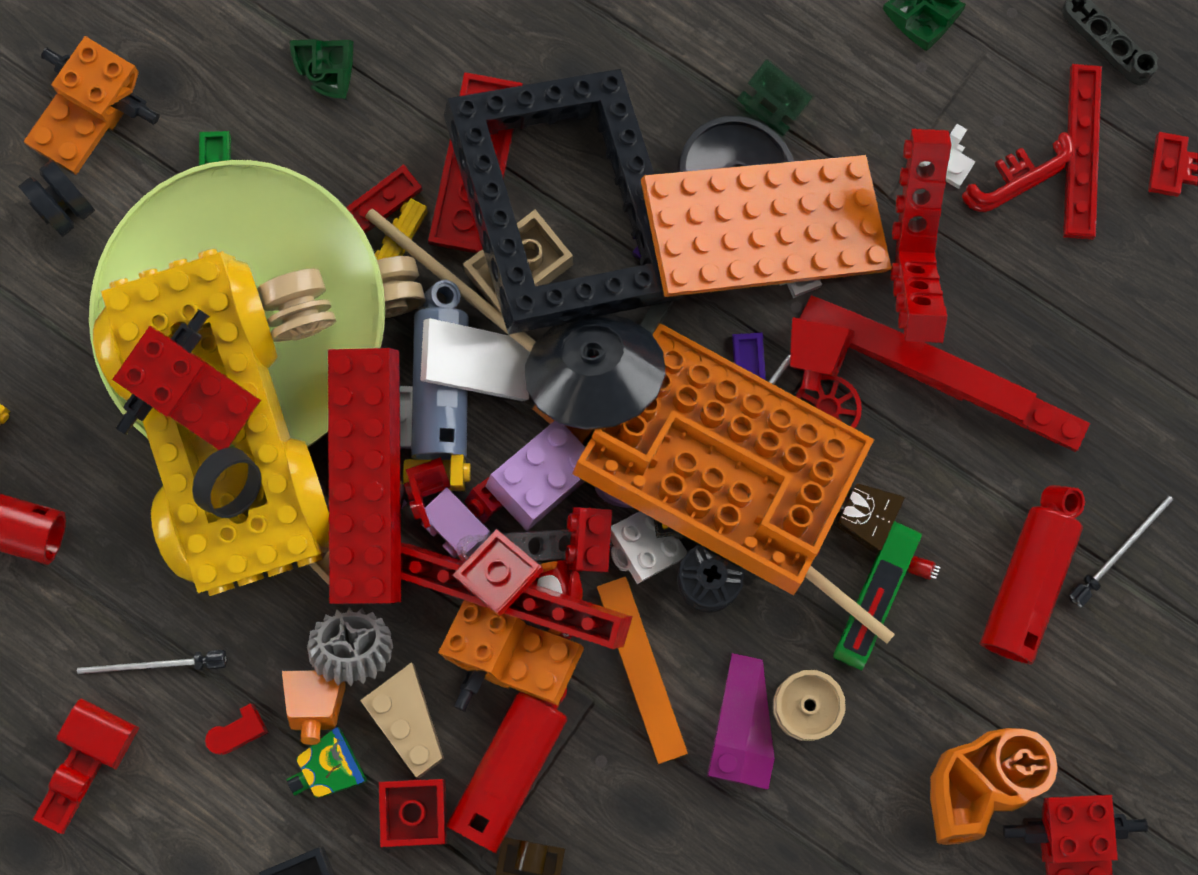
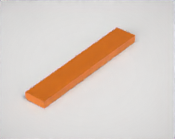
M626 576L597 586L603 607L633 616L625 645L618 648L657 763L661 764L688 754Z

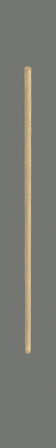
M373 208L368 211L365 216L368 221L438 278L455 283L460 290V295L507 333L502 313ZM525 332L509 335L529 352H531L536 342ZM810 566L805 576L809 581L886 644L895 635L892 631Z

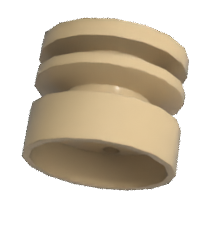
M311 268L290 272L268 280L257 288L263 309L265 311L279 310V312L267 319L269 327H276L271 331L275 342L304 339L319 333L336 322L334 313L328 312L331 308L330 301L314 300L326 291L319 269Z

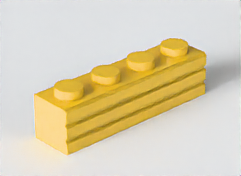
M410 198L408 203L404 202L400 210L402 213L399 219L395 218L392 225L412 240L428 210L427 206ZM385 235L382 241L384 245L381 250L375 252L376 260L403 256L405 250Z

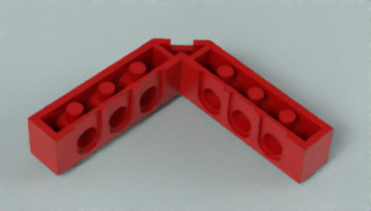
M911 128L910 140H905L903 157L907 158L906 168L901 167L899 183L900 186H903L902 195H897L896 213H899L898 222L894 221L892 227V239L896 240V260L891 266V281H894L893 295L897 296L896 312H899L898 327L904 329L905 341L943 343L947 311L946 306H944L943 291L941 290L940 276L936 266L935 250L952 146L949 130ZM924 161L931 162L929 165L924 167L918 166L921 162ZM919 189L926 190L924 193L921 194L914 193ZM915 216H921V217H922L921 219L916 220V221L910 220L911 218H913V217H915Z

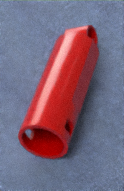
M1050 485L1041 494V506H1034L1029 510L979 644L983 648L1016 662L1029 665L1034 663L1083 530L1082 524L1075 519L1082 513L1085 506V497L1079 488Z
M0 494V552L49 565L56 557L64 537L66 527L65 512Z
M567 687L558 705L524 692H519L516 695L448 820L447 827L486 849L497 853L567 722L566 715L557 710L566 698ZM476 814L489 820L483 833L471 827Z

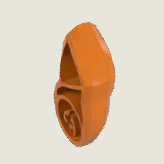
M1005 728L988 731L972 743L945 751L931 775L930 800L937 843L950 845L979 840L985 836L994 811L1016 810L1026 805L1033 798L1048 791L1056 779L1058 768L1055 752L1049 742L1040 734L1030 730Z

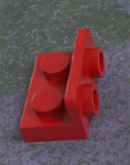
M573 507V512L569 513L567 520L568 532H571L570 545L566 546L565 561L569 564V570L608 572L612 510Z

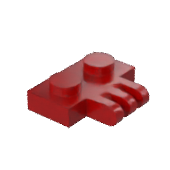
M1159 132L1156 135L1148 192L1178 197L1181 194L1182 183L1198 186V176L1191 175H1198V165L1193 164V162L1198 163V153L1187 151L1189 137Z

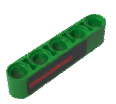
M894 521L881 551L876 556L856 602L882 624L885 622L922 536V533ZM850 615L833 658L862 671L878 636Z

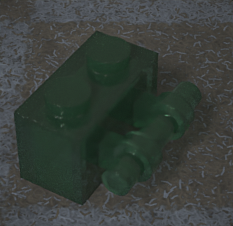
M766 59L748 82L757 93L752 97L746 91H743L737 100L745 106V111L750 115L754 113L766 123V126L775 130L783 137L790 129L782 121L783 117L787 115L794 121L798 120L816 96L774 62ZM764 98L768 99L778 108L774 114L761 104Z

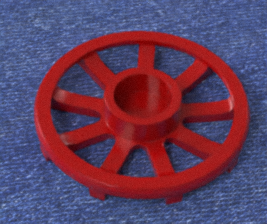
M822 375L821 380H834L829 395L824 394L820 383L819 399L804 392L806 389L800 387L796 394L797 398L809 401L815 405L814 407L840 421L842 420L839 418V414L855 416L851 427L854 429L857 427L862 414L861 399L856 389L847 380L838 376ZM840 382L851 392L837 399L835 394ZM852 397L855 398L857 410L841 408L840 405Z

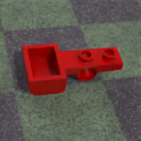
M82 698L79 699L56 740L72 747V750L65 762L53 774L49 783V791L33 820L60 834H64L102 763L117 770L139 727Z

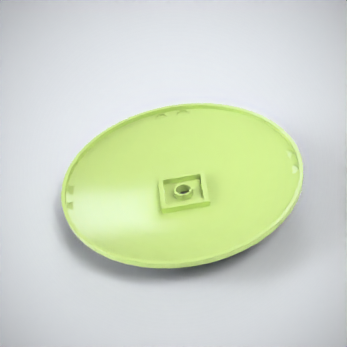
M227 160L200 165L174 175L144 195L128 211L109 238L95 272L89 306L90 340L100 377L109 395L121 413L125 415L127 411L123 407L127 401L119 396L106 380L98 363L93 344L95 320L105 307L101 291L109 289V283L127 278L128 282L139 279V273L150 269H157L158 272L169 269L168 264L176 260L187 259V262L199 259V253L210 249H216L217 252L223 251L228 255L234 256L236 260L247 263L256 288L278 276L303 269L315 268L320 270L326 291L314 300H329L331 308L328 312L334 313L336 322L319 333L304 339L275 342L273 340L278 357L268 368L290 438L305 441L307 447L313 445L328 434V349L381 348L385 325L384 287L372 246L354 216L335 196L308 177L288 168L253 160ZM264 310L266 319H268L273 314L279 312V310ZM269 327L270 332L276 327ZM137 419L133 426L148 438L143 421ZM231 444L229 448H235V446Z

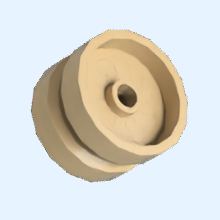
M395 256L377 260L384 287L385 318L408 313L426 302L422 285L414 282L418 278L419 272L413 257Z
M803 670L789 676L777 688L773 698V715L777 725L787 736L799 741H815L830 735L841 724L845 714V697L840 685L830 675L818 670ZM812 700L815 707L812 708L813 711H807L804 708L805 701Z

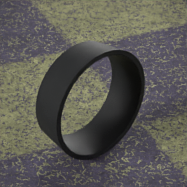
M237 448L221 449L210 455L199 467L192 486L194 501L201 509L218 517H235L248 509L256 499L261 487V473L258 466L242 450ZM237 463H247L248 477L240 494L229 504L214 509L211 503V491L216 479L228 467Z

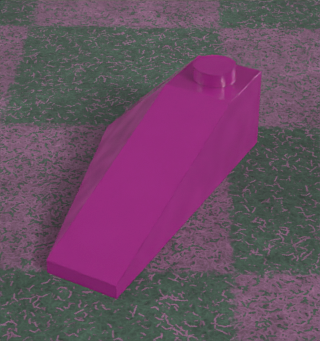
M732 653L707 776L768 790L775 758L763 660Z

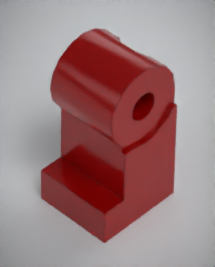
M250 703L239 709L243 716L242 718L225 727L216 726L210 729L205 738L206 747L209 751L225 755L269 733L256 706Z

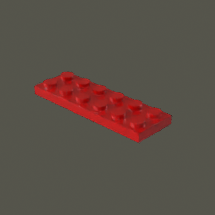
M464 72L459 96L522 86L523 83ZM514 128L498 131V134L490 135L503 180ZM450 139L428 243L429 245L478 253L483 248Z

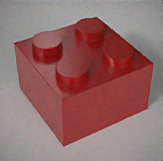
M445 779L379 782L380 847L447 844Z

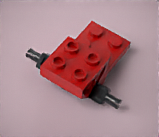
M198 309L188 325L182 323L172 338L149 326L112 379L132 393L123 407L127 412L115 427L117 430L127 435L136 420L143 421L151 409L154 408L166 417L173 418L218 450L229 448L262 400L192 352L202 337L198 333L210 317L200 309Z
M1112 795L1044 798L1041 818H1024L1022 825H1003L1004 839L1024 837L1026 843H1041L1042 862H1045L1046 875H1113L1112 860H1118L1116 839H1127L1130 832L1148 831L1146 818L1126 820L1124 814H1114Z

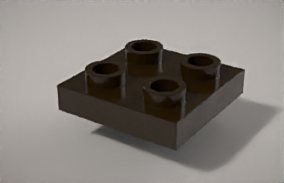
M505 837L501 844L496 875H561L565 848Z

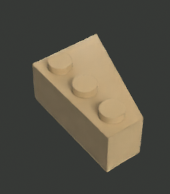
M411 662L360 701L415 777L420 778L442 762L444 756L415 665Z

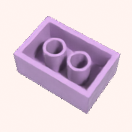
M554 421L490 475L485 487L521 526L528 531L585 482L572 473L586 447L565 425Z

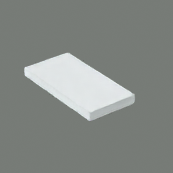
M429 318L423 322L420 381L519 401L529 400V393L526 390L525 364L530 352L509 335Z

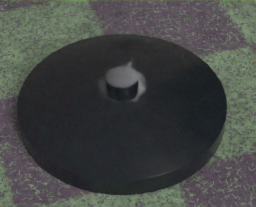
M725 116L708 121L690 136L681 151L677 172L794 162V159L785 142L768 126L746 117Z

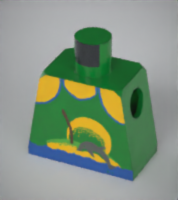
M336 727L322 737L318 744L312 745L300 754L296 760L302 771L286 779L294 796L311 788L316 798H322L368 782L342 729Z

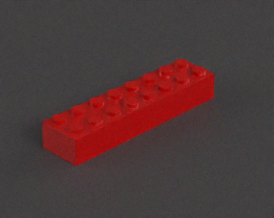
M392 348L328 349L329 604L401 602L399 350Z

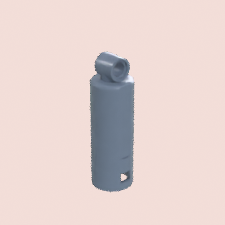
M440 280L425 292L426 302L423 304L425 309L417 311L414 315L411 457L417 460H434L440 457L442 460H451V455H464L465 459L467 457L468 390L420 381L424 320L431 318L469 327L468 314L462 310L455 309L461 297L459 288L452 281ZM437 292L442 293L446 297V304L441 303L437 299Z

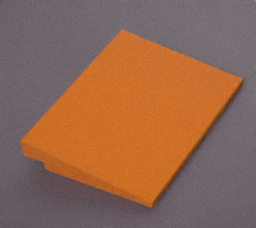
M659 323L653 333V337L664 352L666 376L658 397L639 416L615 427L595 429L572 474L794 596L818 554L874 439Z

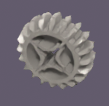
M350 607L346 613H340L336 610L333 617L325 614L324 622H316L315 630L310 631L307 644L309 662L314 667L317 675H323L326 682L335 679L338 686L343 681H347L352 686L353 682L357 680L364 684L366 677L375 679L377 671L384 672L386 663L390 662L393 649L391 632L388 626H385L382 618L376 619L374 612L365 615L362 608L357 613L353 612Z

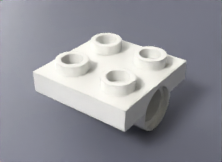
M638 512L611 526L610 540L614 545L611 549L612 559L621 571L629 570L637 584L678 563L687 554L686 549L675 532L659 533L657 520L642 512Z

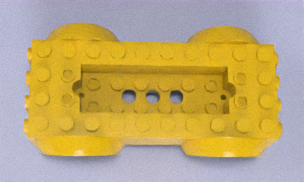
M216 249L203 251L198 254L199 259L187 262V259L173 261L168 264L169 269L160 272L157 269L143 271L139 273L140 278L128 282V279L124 278L109 283L110 288L101 291L105 307L95 320L93 328V344L102 373L115 392L128 401L132 393L112 379L148 327L152 326L172 338L182 323L188 325L195 313L200 309L210 317L198 333L202 337L192 352L262 400L232 442L235 448L242 450L258 466L261 473V487L251 506L243 513L231 518H221L201 509L195 503L192 493L193 481L199 467L210 455L219 450L173 418L166 417L154 408L151 409L143 420L163 486L157 492L152 502L151 509L152 529L156 544L168 567L177 576L195 583L198 593L208 591L209 596L235 588L233 583L235 581L238 582L240 587L264 579L263 572L266 571L268 576L271 577L292 570L293 562H297L298 567H302L323 560L321 553L329 551L328 508L305 441L290 438L268 369L278 356L251 270L247 263L238 261L234 256L228 255L223 251L217 252ZM237 463L228 467L216 479L211 491V503L214 509L229 504L240 494L248 477L247 463Z

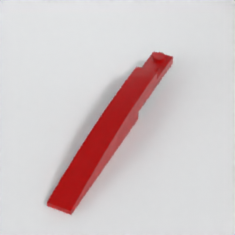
M813 295L810 296L801 314L800 319L852 329L854 335L849 345L850 348L960 401L965 399L1073 452L1078 451L1090 425L1089 422L1037 398L1036 393L925 342L905 341L904 333Z

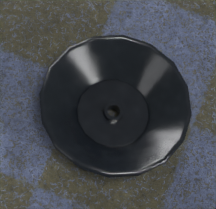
M611 314L552 326L534 343L525 364L526 390L537 408L559 424L585 430L615 427L639 416L658 397L666 376L664 352L651 332L629 318Z

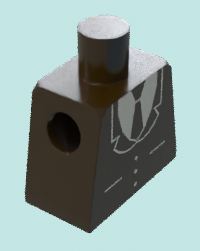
M856 484L850 495H846L839 510L841 515L836 523V527L877 554L885 543L905 497L866 485Z

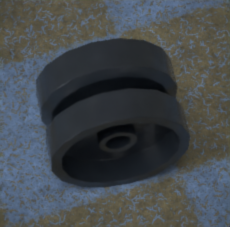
M51 159L39 169L40 175L50 186L44 189L35 178L29 177L18 187L31 201L29 204L45 223H50L64 237L74 228V222L64 212L66 209L70 208L82 220L92 214L95 209Z

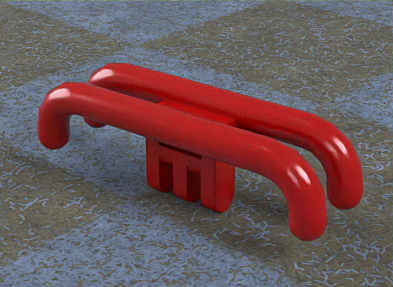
M1066 132L1060 133L1058 140L1053 143L1056 157L1036 168L1023 148L1015 151L1020 161L1019 163L1012 153L1005 156L1010 168L1007 167L1002 159L996 161V168L1006 184L991 193H984L977 185L969 184L966 187V191L962 194L964 203L976 212H987L1056 175L1065 168L1074 153V144L1070 135Z

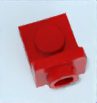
M489 477L472 488L465 499L468 509L483 524L489 521L491 516L503 507L485 487Z

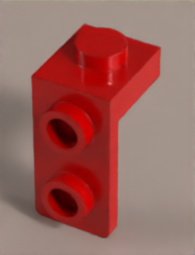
M441 457L406 469L409 482L404 483V487L411 501L409 502L415 520L421 518L425 528L431 527L422 497L442 491L446 487L451 488Z

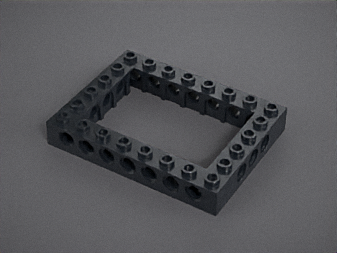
M621 69L448 98L444 112L445 122L508 335L677 301L683 298L684 295L664 296L641 185V178L644 175H654V171ZM594 106L599 122L598 132H602L607 148L606 157L611 160L616 176L614 182L616 186L619 185L624 201L622 208L628 214L633 230L631 236L632 239H636L641 255L640 266L535 286L490 135L498 134V131L518 127L522 130L526 129L529 125L546 122L551 125L555 124V121L575 117L577 120L584 119L590 115Z

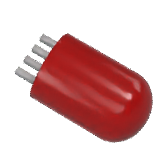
M913 556L907 571L910 574L931 580V578H937L933 576V574L938 575L934 571L939 572L935 568L940 569L941 567L936 566V562Z

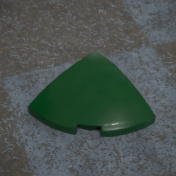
M889 0L883 5V10L910 40L927 51L952 26L965 9L966 4L959 0Z
M290 40L293 63L299 75H306L310 82L314 84L311 85V88L328 97L346 99L352 72L354 41Z

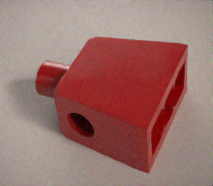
M793 317L790 367L804 371L801 388L819 392L822 374L837 377L854 335L852 329Z

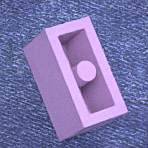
M447 487L425 507L431 527L425 529L433 537L438 533L446 541L442 546L453 558L459 555L465 561L491 535L490 531Z

